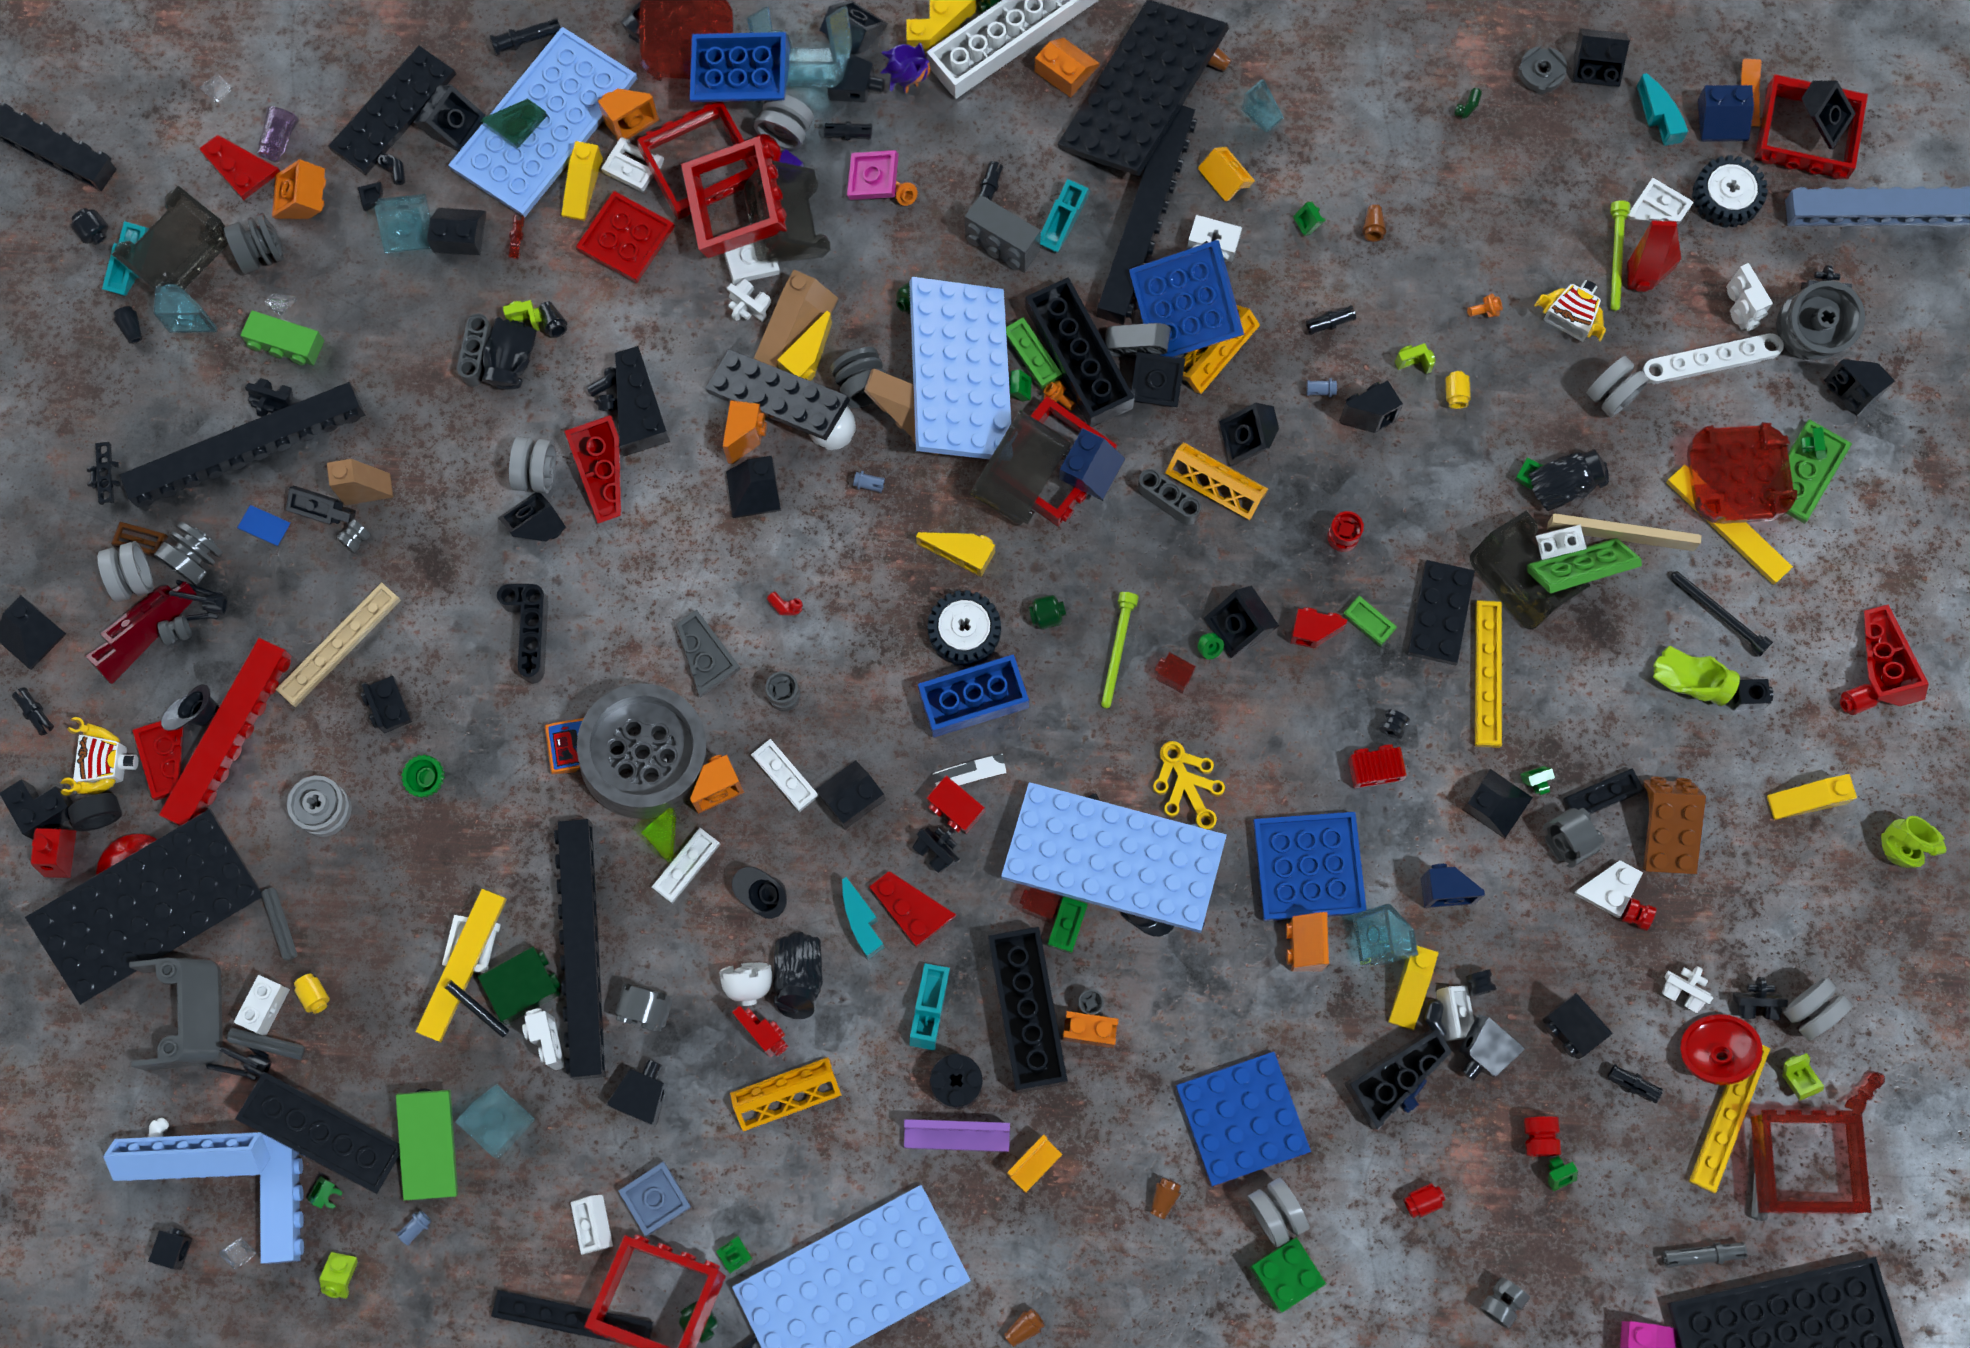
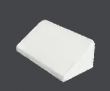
M1451 986L1438 989L1436 991L1437 1000L1443 1004L1441 1022L1448 1032L1444 1036L1445 1041L1465 1039L1474 1023L1468 986Z
M594 1195L570 1202L581 1255L612 1247L613 1243L603 1196Z

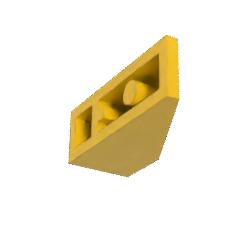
M575 141L569 161L562 217L585 221L603 160L598 145Z
M826 311L777 360L779 369L809 381L814 378L832 325L830 312Z
M918 532L916 536L917 545L982 577L995 554V544L984 535L979 537L975 534Z
M1850 774L1819 780L1767 795L1774 820L1847 805L1857 798Z
M1414 944L1408 949L1388 1023L1414 1030L1439 952Z

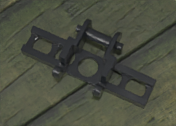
M110 442L95 443L96 466L87 468V472L91 473V482H88L87 485L93 489L98 488V503L100 505L108 502L114 503L113 485L118 487L120 482L112 480L111 469L112 466L119 467V463L112 461ZM106 446L107 451L102 454L101 447ZM106 457L108 461L102 462V458ZM108 469L106 476H100V472H105ZM105 491L109 492V497L107 499H104Z

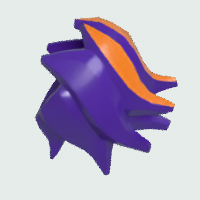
M921 43L916 47L900 44L889 51L881 52L889 58L887 66L880 72L881 74H891L889 91H893L895 84L900 83L904 92L908 93L910 85L914 84L917 87L918 82L925 80L930 73V61L925 58V52Z

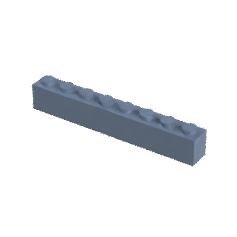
M1946 186L1937 189H1926L1925 187L1902 189L1901 187H1892L1890 189H1879L1877 187L1855 189L1853 187L1843 189H1831L1829 187L1807 189L1800 187L1792 189L1785 199L1787 226L1970 225V186L1960 189H1950Z

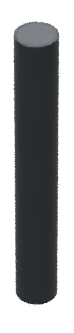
M450 980L444 988L497 1034L502 1038L507 1035L509 1029L457 984Z

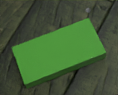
M1358 596L1342 615L1380 647L1397 629L1396 625L1361 596Z

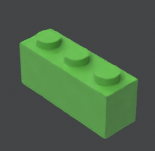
M251 311L240 335L248 348L258 352L260 350L268 351L270 355L280 359L284 356L302 366L305 363L314 366L325 341L316 330L256 311Z

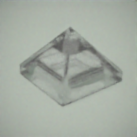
M216 72L200 86V89L217 103L233 87Z
M273 294L265 300V304L282 316L297 301V297Z
M242 1237L219 1252V1255L234 1270L257 1254Z

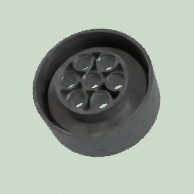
M642 683L614 689L592 705L581 723L577 738V754L581 774L593 797L601 805L616 814L637 819H649L666 815L682 806L691 797L702 767L706 764V736L703 724L690 703L668 688ZM631 727H638L641 730L637 736H630L627 731ZM656 731H662L666 734L662 740H656L652 735ZM615 746H622L625 750L620 755H614L611 753V749ZM640 750H647L650 754L646 759H639L636 757V753ZM664 754H672L675 759L671 763H664L661 757ZM623 769L633 771L632 776L629 778H622L619 773ZM655 773L658 775V779L655 782H648L645 780L646 774Z

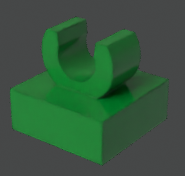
M1313 201L1306 202L1293 216L1304 236L1311 235L1326 221L1325 218L1321 217L1320 209L1314 205Z
M1020 369L1011 371V377H1009V385H1011L1009 390L1010 398L1016 397L1022 402L1030 401L1032 378Z
M1823 427L1812 428L1814 437L1801 438L1803 453L1815 451L1817 459L1827 458Z
M1546 766L1520 774L1523 784L1533 786L1534 792L1540 795L1550 792L1547 781L1555 778L1552 768Z
M1559 1156L1549 1160L1551 1172H1549L1548 1184L1553 1192L1577 1181L1578 1169L1573 1162L1564 1165Z
M320 1176L307 1200L312 1205L321 1209L324 1205L334 1209L335 1205L329 1202L328 1198L333 1193L341 1196L342 1192L337 1187H334L335 1184L329 1179Z
M739 1236L716 1250V1253L730 1274L753 1259Z

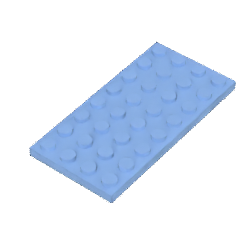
M562 27L448 166L450 170L525 218L569 164L575 141L586 143L604 119L598 100L604 94L612 92L617 88L629 90L637 80V75Z
M912 277L909 284L916 451L1010 462L1013 458L1004 289Z
M1029 782L1001 879L1201 933L1226 834Z
M922 1185L738 1283L732 1288L762 1348H850L971 1280Z

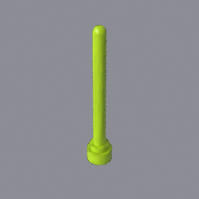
M1614 201L1611 203L1610 214L1615 220L1611 309L1613 311H1618L1621 303L1624 225L1627 215L1630 214V203L1627 201Z
M1130 592L1119 593L1118 604H1120L1121 612L1101 703L1102 707L1106 709L1112 704L1130 613L1134 611V607H1137L1139 596Z

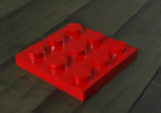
M613 191L576 245V249L578 252L638 283L675 228V225L668 219Z

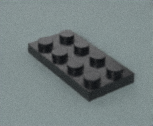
M1426 560L1407 655L1457 665L1475 570Z

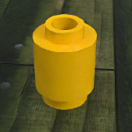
M1462 371L1451 372L1445 378L1446 402L1449 403V407L1452 409L1466 408L1471 400L1470 377Z
M306 974L294 982V991L306 1012L316 1014L327 1008L330 998L317 977H314L313 974Z

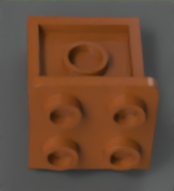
M1653 776L1651 780H1643V786L1646 788L1649 797V821L1643 869L1646 872L1697 874L1706 795L1691 779L1676 778V781H1666V778Z

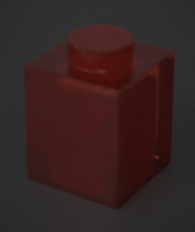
M1169 652L1166 659L1161 657L1155 668V671L1158 672L1156 680L1183 694L1194 674L1196 666Z
M1031 887L1029 891L1024 890L1019 904L1023 905V913L1051 924L1060 901V895Z

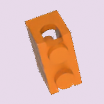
M1067 1011L1062 1041L1114 1048L1119 1019Z

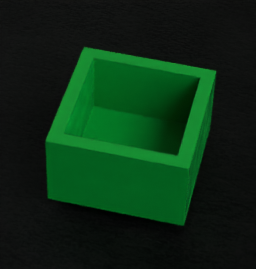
M1297 1237L1289 1240L1249 1266L1277 1313H1283L1326 1285L1323 1277Z

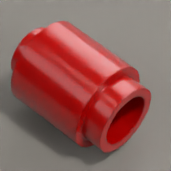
M1863 684L1843 692L1840 706L1844 712L1856 715L1876 707L1880 700H1878L1871 684Z
M1430 1183L1408 1193V1197L1403 1200L1412 1218L1417 1216L1422 1218L1443 1208L1442 1202L1445 1201V1196L1439 1186L1434 1187Z

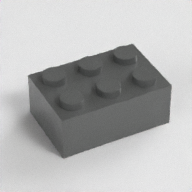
M981 194L965 215V238L976 247L984 248L990 256L994 258L999 257L1014 270L1019 269L1025 273L1040 252V229Z

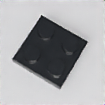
M1137 351L1131 389L1134 401L1178 407L1185 358Z

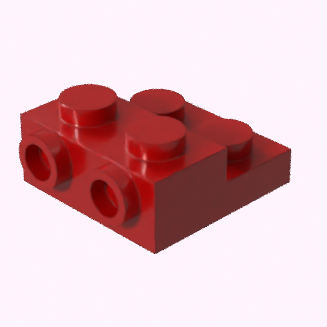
M741 1006L732 1012L770 1058L774 1054L776 1057L780 1056L789 1047L782 1039L786 1036L774 1020L769 1023L764 1018L760 1022L750 1008L744 1011Z

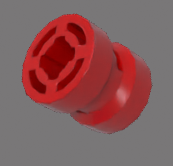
M1631 897L1621 920L1628 924H1637L1639 929L1647 931L1654 920L1656 907L1651 905L1644 906L1640 904L1639 900Z

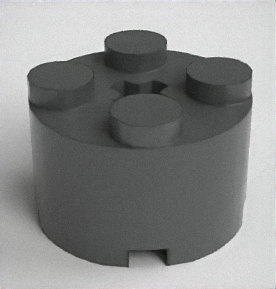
M1571 808L1548 821L1543 826V831L1547 829L1548 835L1544 838L1550 851L1558 861L1565 860L1569 863L1566 865L1569 868H1573L1597 854L1601 849V845L1605 842L1602 833L1595 829L1590 821V814L1584 808L1579 810Z
M624 983L615 1012L617 1015L616 1020L628 1024H637L639 1021L642 1022V1028L661 1031L662 1027H666L674 997Z

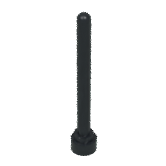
M1674 571L1671 574V579L1750 642V646L1753 648L1752 651L1760 657L1773 643L1767 636L1763 637L1760 634L1757 636L1681 573Z

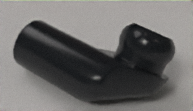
M381 154L378 158L379 165L393 174L394 184L403 185L405 183L403 162L392 155Z
M614 367L606 368L603 378L587 386V390L592 397L607 390L616 383V369Z
M1431 999L1426 1006L1424 1019L1430 1029H1438L1444 1037L1448 1032L1441 1022L1443 1004L1437 999Z

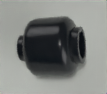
M83 208L72 216L71 229L83 243H94L97 245L106 239L107 236L105 234L108 230V224L96 210Z

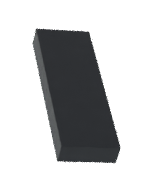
M1631 768L1569 795L1563 800L1568 810L1571 808L1578 810L1584 808L1592 815L1642 793L1644 789L1634 769Z

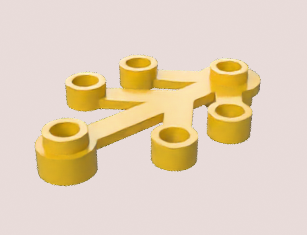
M1176 741L1166 742L1160 750V758L1164 764L1159 778L1154 782L1153 791L1157 795H1164L1168 791L1169 785L1167 781L1172 768H1174L1178 778L1170 801L1164 807L1165 815L1170 818L1178 815L1180 810L1179 802L1185 790L1197 814L1196 823L1198 827L1207 830L1213 829L1217 817L1213 811L1205 808L1195 786L1209 790L1211 795L1219 797L1224 793L1225 785L1220 780L1212 781L1187 772L1183 764L1198 767L1202 774H1209L1214 768L1213 761L1209 758L1202 759L1185 753L1184 747ZM1173 750L1177 753V756L1170 758L1168 752ZM1207 762L1210 764L1211 768L1209 770H1204L1201 767V764ZM1158 783H1163L1165 785V789L1163 791H1159L1156 788V785ZM1217 784L1221 786L1222 790L1215 792L1212 787ZM1173 805L1176 807L1177 811L1175 813L1168 812L1167 807ZM1204 817L1209 818L1210 824L1203 825L1201 819Z

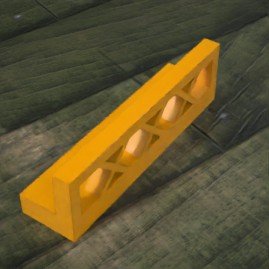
M1236 305L1244 332L1243 336L1189 352L1184 357V370L1189 366L1192 367L1188 372L1183 371L1182 380L1188 381L1194 392L1202 394L1260 326L1250 308ZM1207 348L1205 352L1199 354L1203 349Z
M1184 442L1177 448L1165 474L1249 520L1253 517L1259 503L1268 491V488ZM1178 460L1187 465L1189 473L1180 474L1173 470ZM1201 473L1207 475L1210 484L1206 486L1198 484L1195 475ZM1217 486H1227L1232 496L1226 498L1220 496ZM1247 497L1254 501L1250 511L1240 507L1238 498Z
M829 1057L730 1093L733 1109L743 1132L842 1096ZM831 1081L832 1090L824 1093L817 1091L821 1084ZM799 1092L808 1094L806 1099L800 1102L792 1100L794 1095ZM779 1101L783 1103L782 1107L778 1110L767 1109L772 1102ZM750 1110L759 1112L756 1118L745 1121L742 1113Z

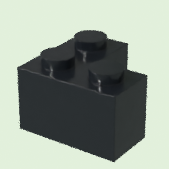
M21 779L0 792L1 798L22 835L32 840L34 839L36 828L54 829L70 819L68 808L73 802L69 795H63L61 793L62 789L57 786L39 796L33 785Z

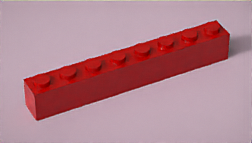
M258 638L159 816L181 826L204 813L207 807L215 801L217 789L228 778L231 764L239 758L245 739L252 735L254 723L258 716L264 713L267 706L266 702L270 695L275 693L282 673H285L290 667L292 656L285 649Z

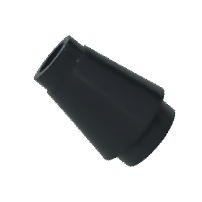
M552 302L542 303L539 309L545 333L553 338L565 334L567 331V321Z
M131 306L115 310L113 320L128 340V343L134 344L141 341L143 338L137 311L133 310Z

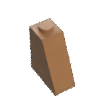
M354 459L327 463L329 486L339 499L344 502L345 506L393 498L390 473Z

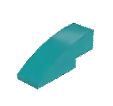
M1647 73L1642 74L1637 84V89L1648 126L1658 125L1664 146L1682 143L1688 133V129L1677 105L1656 80Z
M1069 179L1066 180L1058 200H1055L1041 231L1040 245L1057 253L1060 251L1090 194L1089 188Z
M124 221L119 243L113 244L102 287L103 290L124 296L128 294L146 258L154 233L153 229Z
M845 877L842 879V889L846 914L858 945L869 960L885 948L883 942L871 928L878 920L848 878Z
M924 964L909 1046L935 1051L950 968Z

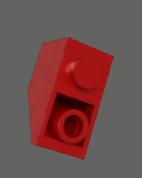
M1298 608L1290 643L1314 649L1342 632L1347 624V619L1342 618L1337 613H1327L1326 615L1317 613L1318 611L1313 608Z

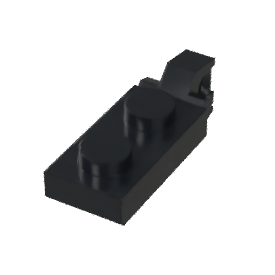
M294 485L289 487L286 511L327 524H339L340 520L349 523L352 519L355 520L356 510L343 507L344 502L338 501V499Z

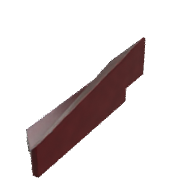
M183 582L174 589H171L168 585L158 587L100 633L106 643L85 657L110 684H113L160 636L158 622L165 620L173 621L175 617H178L194 601L169 595L170 591L197 595L187 582Z

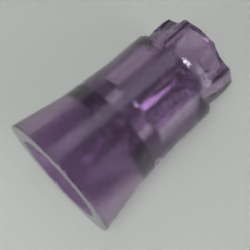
M272 106L267 107L257 154L269 161L278 162L281 155L284 154L289 138L299 118L287 110Z

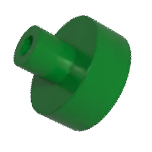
M1208 633L1199 638L1198 651L1206 659H1214L1222 653L1224 642L1215 633Z

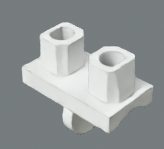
M746 279L741 280L736 286L731 283L727 287V290L730 292L729 298L732 300L729 307L733 310V319L738 321L743 317L749 320L751 314L761 322L767 318L766 310L771 304V299L768 295L760 292L755 299H752L749 295L753 292L754 287Z
M1581 524L1536 535L1542 560L1587 548Z
M1696 966L1693 971L1685 967L1683 968L1681 975L1689 978L1688 981L1667 971L1665 975L1666 983L1662 991L1666 997L1676 1001L1682 990L1690 993L1684 1006L1696 1013L1701 1010L1705 1003L1710 1004L1713 999L1709 992L1695 985L1698 983L1705 987L1708 982L1707 979L1701 977L1703 969L1699 966Z

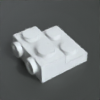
M1747 263L1738 269L1726 286L1730 299L1735 301L1730 310L1731 318L1735 324H1738L1741 331L1744 329L1750 331L1760 325L1759 321L1768 314L1767 311L1773 304L1750 264Z
M541 1009L527 1011L525 1016L526 1024L522 1025L525 1039H530L531 1043L538 1046L541 1062H546V1065L554 1070L566 1068L555 1017L546 1011L542 1012Z

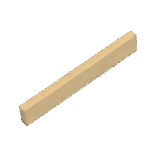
M1555 513L1547 525V530L1555 531L1581 524L1584 536L1611 540L1618 538L1620 541L1687 551H1695L1701 544L1702 536L1700 534Z
M381 582L275 690L296 707L401 601L399 597Z

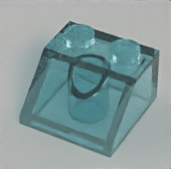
M426 194L378 199L375 212L384 253L431 248L427 241L431 216Z
M175 284L156 286L154 314L170 333L217 332V326L203 308L180 286Z
M1385 904L1353 914L1360 965H1385L1418 956L1414 929L1391 904Z
M495 1085L476 1099L456 1120V1123L492 1157L500 1159L533 1123L535 1118L499 1085Z

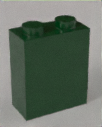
M533 946L478 976L500 1022L507 1025L525 1015L527 1011L534 1010L561 995L558 990L561 983L555 973L550 974L546 966L550 962L543 950L539 952Z

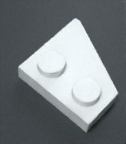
M1652 178L1631 209L1630 214L1627 215V218L1629 220L1650 222L1677 221V224H1680L1692 206L1693 201Z
M1618 861L1579 888L1574 895L1620 918L1643 872L1622 861Z

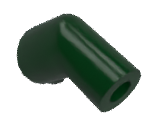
M1473 88L1470 91L1466 105L1457 104L1454 112L1455 116H1460L1461 119L1468 118L1479 105L1482 91L1478 88Z

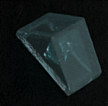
M1261 79L1245 93L1242 111L1265 132L1271 130L1284 118L1264 79Z

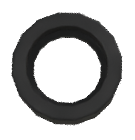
M110 793L88 796L78 800L68 808L72 827L76 831L100 829L111 825L122 816L117 796Z

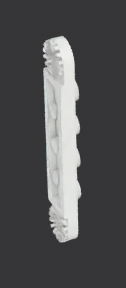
M1769 333L1650 359L1644 365L1642 372L1650 379L1649 383L1670 382L1774 359L1782 352L1784 344L1778 335ZM1767 341L1774 342L1776 351L1767 350L1764 343ZM1649 367H1658V369H1660L1661 375H1651L1649 372Z

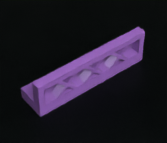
M904 1119V1149L1009 1152L1010 1123Z

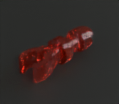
M517 213L513 216V229L509 233V238L511 239L509 257L518 259L520 242L524 238L522 228L524 227L525 217L522 215L521 220H517Z
M1873 1072L1867 1079V1084L1858 1089L1859 1094L1848 1099L1845 1107L1852 1109L1850 1111L1851 1115L1859 1117L1863 1114L1867 1100L1871 1101L1877 1088L1880 1089L1885 1082V1076L1882 1073Z

